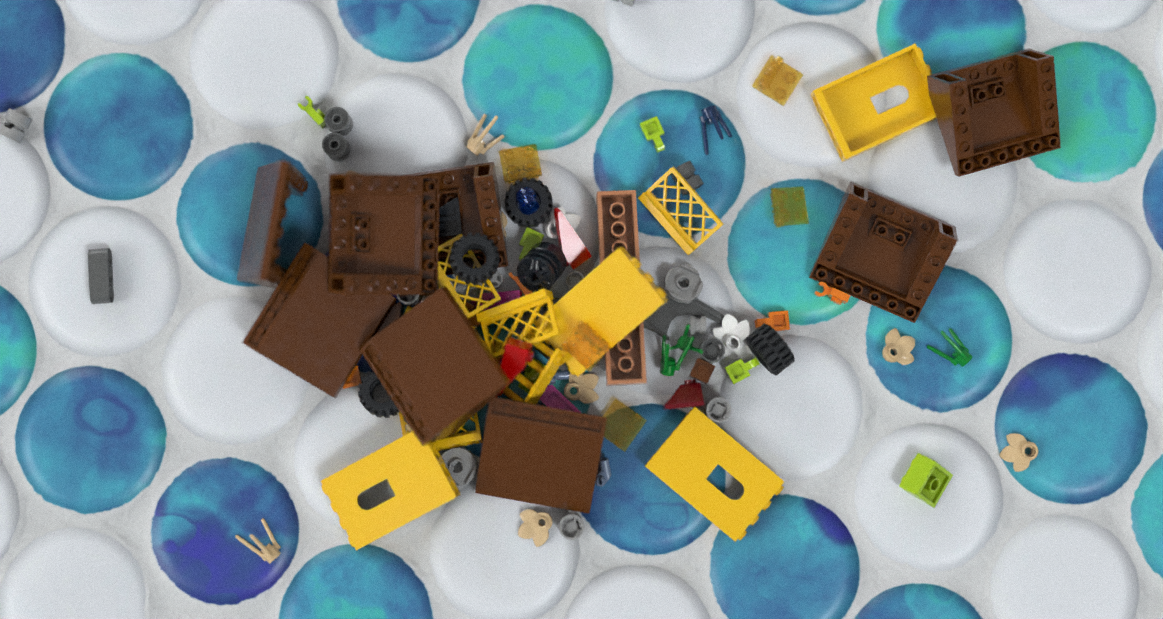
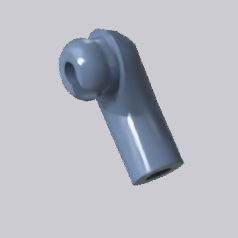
M558 370L549 385H554L556 380L569 379L568 370Z
M603 457L599 460L601 469L597 473L595 481L599 487L604 486L611 477L608 457Z

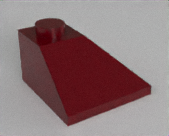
M695 379L684 380V384H681L663 405V410L704 406L701 383H696Z

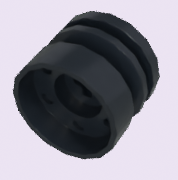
M538 242L518 264V279L530 291L550 290L566 269V257L556 245L549 242Z

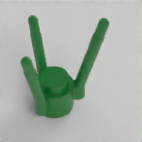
M689 324L686 325L683 336L678 338L677 344L669 347L670 350L679 348V350L684 351L690 340L688 336ZM692 345L689 349L697 353H704L703 350Z
M949 328V332L960 347L944 331H941V335L955 349L952 353L954 358L930 345H927V348L947 359L954 366L957 364L961 367L965 366L973 357L969 350L964 346L952 328Z
M662 336L661 366L659 371L662 375L673 376L675 370H680L681 363L695 339L694 336L690 338L677 363L673 357H669L670 344H666V336Z

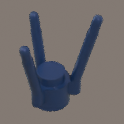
M715 105L702 109L701 113L703 116L699 117L702 123L705 155L709 154L706 122L708 125L714 124L721 140L724 137L718 121L728 136L732 137L729 128Z

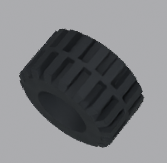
M527 177L521 181L518 179L506 191L504 204L507 215L518 226H525L526 228L537 227L549 218L552 211V195L542 181H536L535 178L527 179ZM525 193L537 195L540 200L539 208L533 213L520 211L517 201L521 195Z
M468 233L466 237L463 235L459 241L456 240L450 255V265L454 275H457L461 282L464 280L465 284L474 283V285H478L480 282L484 284L486 280L493 278V274L496 273L499 265L497 245H494V241L492 239L489 240L486 235L480 236V233H476V235ZM470 250H479L486 256V263L480 268H470L463 262L464 254Z
M767 324L761 325L746 337L747 345L752 353L773 375L777 376L795 361L794 355L786 342Z
M368 371V375L362 377V383H359L358 386L360 389L358 396L360 397L361 404L369 413L379 418H390V415H397L399 409L392 398L384 403H378L374 400V389L381 382L374 371Z

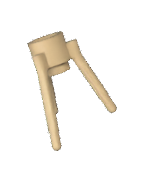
M483 114L474 133L467 141L468 145L466 147L476 156L480 153L484 155L488 149L505 137L501 135L484 147L486 143L482 139L495 124L498 116L493 118L478 137L477 134L487 117L486 114Z
M262 518L261 522L273 546L269 543L265 547L253 534H250V538L262 549L259 551L239 535H236L235 538L270 564L281 554L278 550L281 546L276 542L265 519Z

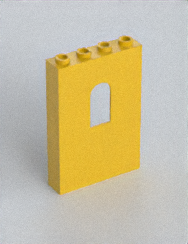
M916 43L815 89L810 94L842 162L937 119L928 92L927 76L932 75V70L928 64H925L923 52L920 47H917ZM895 86H903L907 89L909 96L906 102L878 115L870 99L871 97Z
M696 407L689 411L645 465L647 469L735 542L737 539L741 540L746 535L747 531L745 529L750 524L754 525L759 519V512L762 509L765 511L772 503L770 499L774 494L777 496L783 490L784 486L782 484L785 482ZM718 464L743 485L744 494L740 499H729L706 480Z
M413 431L321 480L322 490L325 495H328L332 510L335 513L337 512L340 518L339 523L346 530L349 536V543L356 550L461 495L435 443L422 446ZM387 479L396 496L370 510L362 509L358 504L359 494Z

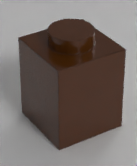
M697 358L689 373V377L707 384L715 366Z

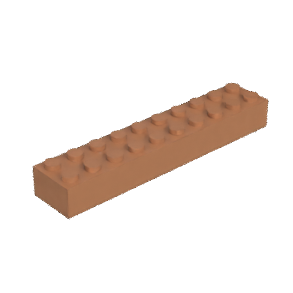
M636 190L597 192L600 264L620 247H624L632 258L636 257L640 261ZM643 322L605 353L606 386L641 385L647 383Z

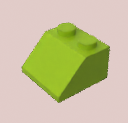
M917 453L907 473L902 477L899 487L935 508L953 474L936 461Z

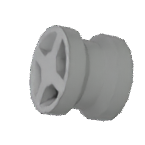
M498 270L493 274V278L490 279L495 289L500 288L503 284V276Z
M690 316V335L695 333L706 335V316L701 318Z

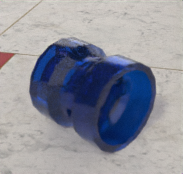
M526 187L517 192L516 197L520 203L521 213L529 215L539 209L534 189Z

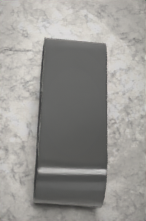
M110 248L89 249L90 301L92 304L113 303L114 287Z

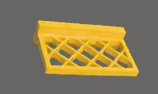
M674 166L638 197L687 255L693 253L724 225ZM671 173L677 178V186L667 185L668 176ZM656 187L664 188L663 198H657L652 191ZM667 188L677 189L676 199L667 198ZM680 189H687L690 192V200L680 199ZM667 201L676 202V212H669L667 210ZM680 202L689 203V213H679ZM693 203L700 204L703 207L702 214H693ZM679 216H689V227L681 226ZM692 217H702V228L692 227ZM712 218L717 225L713 229L705 228V219ZM692 230L702 231L701 240L697 243L692 238Z
M460 234L438 247V252L448 253L446 263L438 261V287L440 289L447 286L469 319L500 301L501 298L489 279L486 280L488 287H484L485 283L482 286L472 283L465 284L464 281L458 280L457 275L456 279L446 276L447 267H451L448 264L451 249L456 240L459 241L460 237L463 236ZM472 250L468 251L469 255L464 254L463 258L473 260V269H475V266L477 268L482 267ZM457 283L468 286L466 295L457 294L455 291ZM470 286L481 289L479 299L468 296ZM483 290L491 291L495 298L490 301L481 300ZM467 299L478 302L477 308L470 313L465 307Z
M542 289L476 314L477 321L481 323L486 346L494 358L503 356L505 345L513 334L520 337L519 340H525L533 345L561 335L552 302L554 297L551 291ZM547 304L549 310L544 317L538 312L542 305ZM526 311L533 313L528 323L521 320ZM536 316L544 319L539 329L532 326ZM510 317L516 319L511 329L504 326L507 318ZM549 321L553 324L554 332L547 334L543 330ZM519 322L527 325L522 335L514 332ZM494 323L498 325V328L494 335H491L487 326ZM530 327L538 331L532 340L525 338ZM502 328L509 331L505 341L497 338ZM497 340L503 345L499 352L494 353L493 345Z
M399 411L402 435L404 436L410 433V431H406L405 425L407 423ZM478 413L474 415V419L470 418L475 423L476 430L467 431L461 426L453 435L434 442L438 451L483 443Z

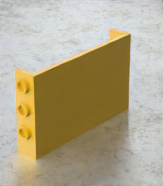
M624 247L614 251L554 304L561 335L545 340L548 345H552L555 350L558 348L568 351L565 360L568 365L567 368L577 377L582 375L585 370L662 304L668 301L665 291L661 287L657 288L653 283L654 278L648 272L645 273L642 270L640 261L636 257L632 258ZM541 317L533 323L537 329L540 328L544 320ZM548 321L543 332L547 334L554 332L553 324Z

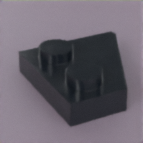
M459 197L454 198L439 208V237L463 234Z

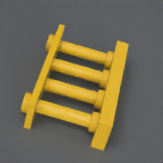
M530 327L525 338L529 340L534 339L538 331ZM543 342L534 344L536 348L550 357V360L545 368L534 359H532L531 363L528 362L527 365L540 374L535 384L521 373L516 376L515 379L530 390L526 399L523 400L509 389L508 386L499 396L504 394L512 401L536 405L558 368L565 362L568 351L558 348L553 351Z

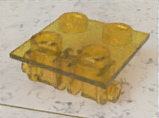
M771 55L751 87L784 106L804 74L784 63L782 57Z
M536 144L499 151L505 183L509 182L511 184V182H515L518 179L521 181L526 177L538 179L539 176H542Z
M804 187L771 188V194L769 195L773 204L771 208H774L772 213H774L773 223L776 224V228L788 225L809 224Z
M580 321L561 346L590 372L611 347L609 346L610 343L606 342L603 338L599 339L600 334L595 335L597 331H593L587 322Z
M615 398L603 415V417L607 418L604 438L625 452L647 420Z

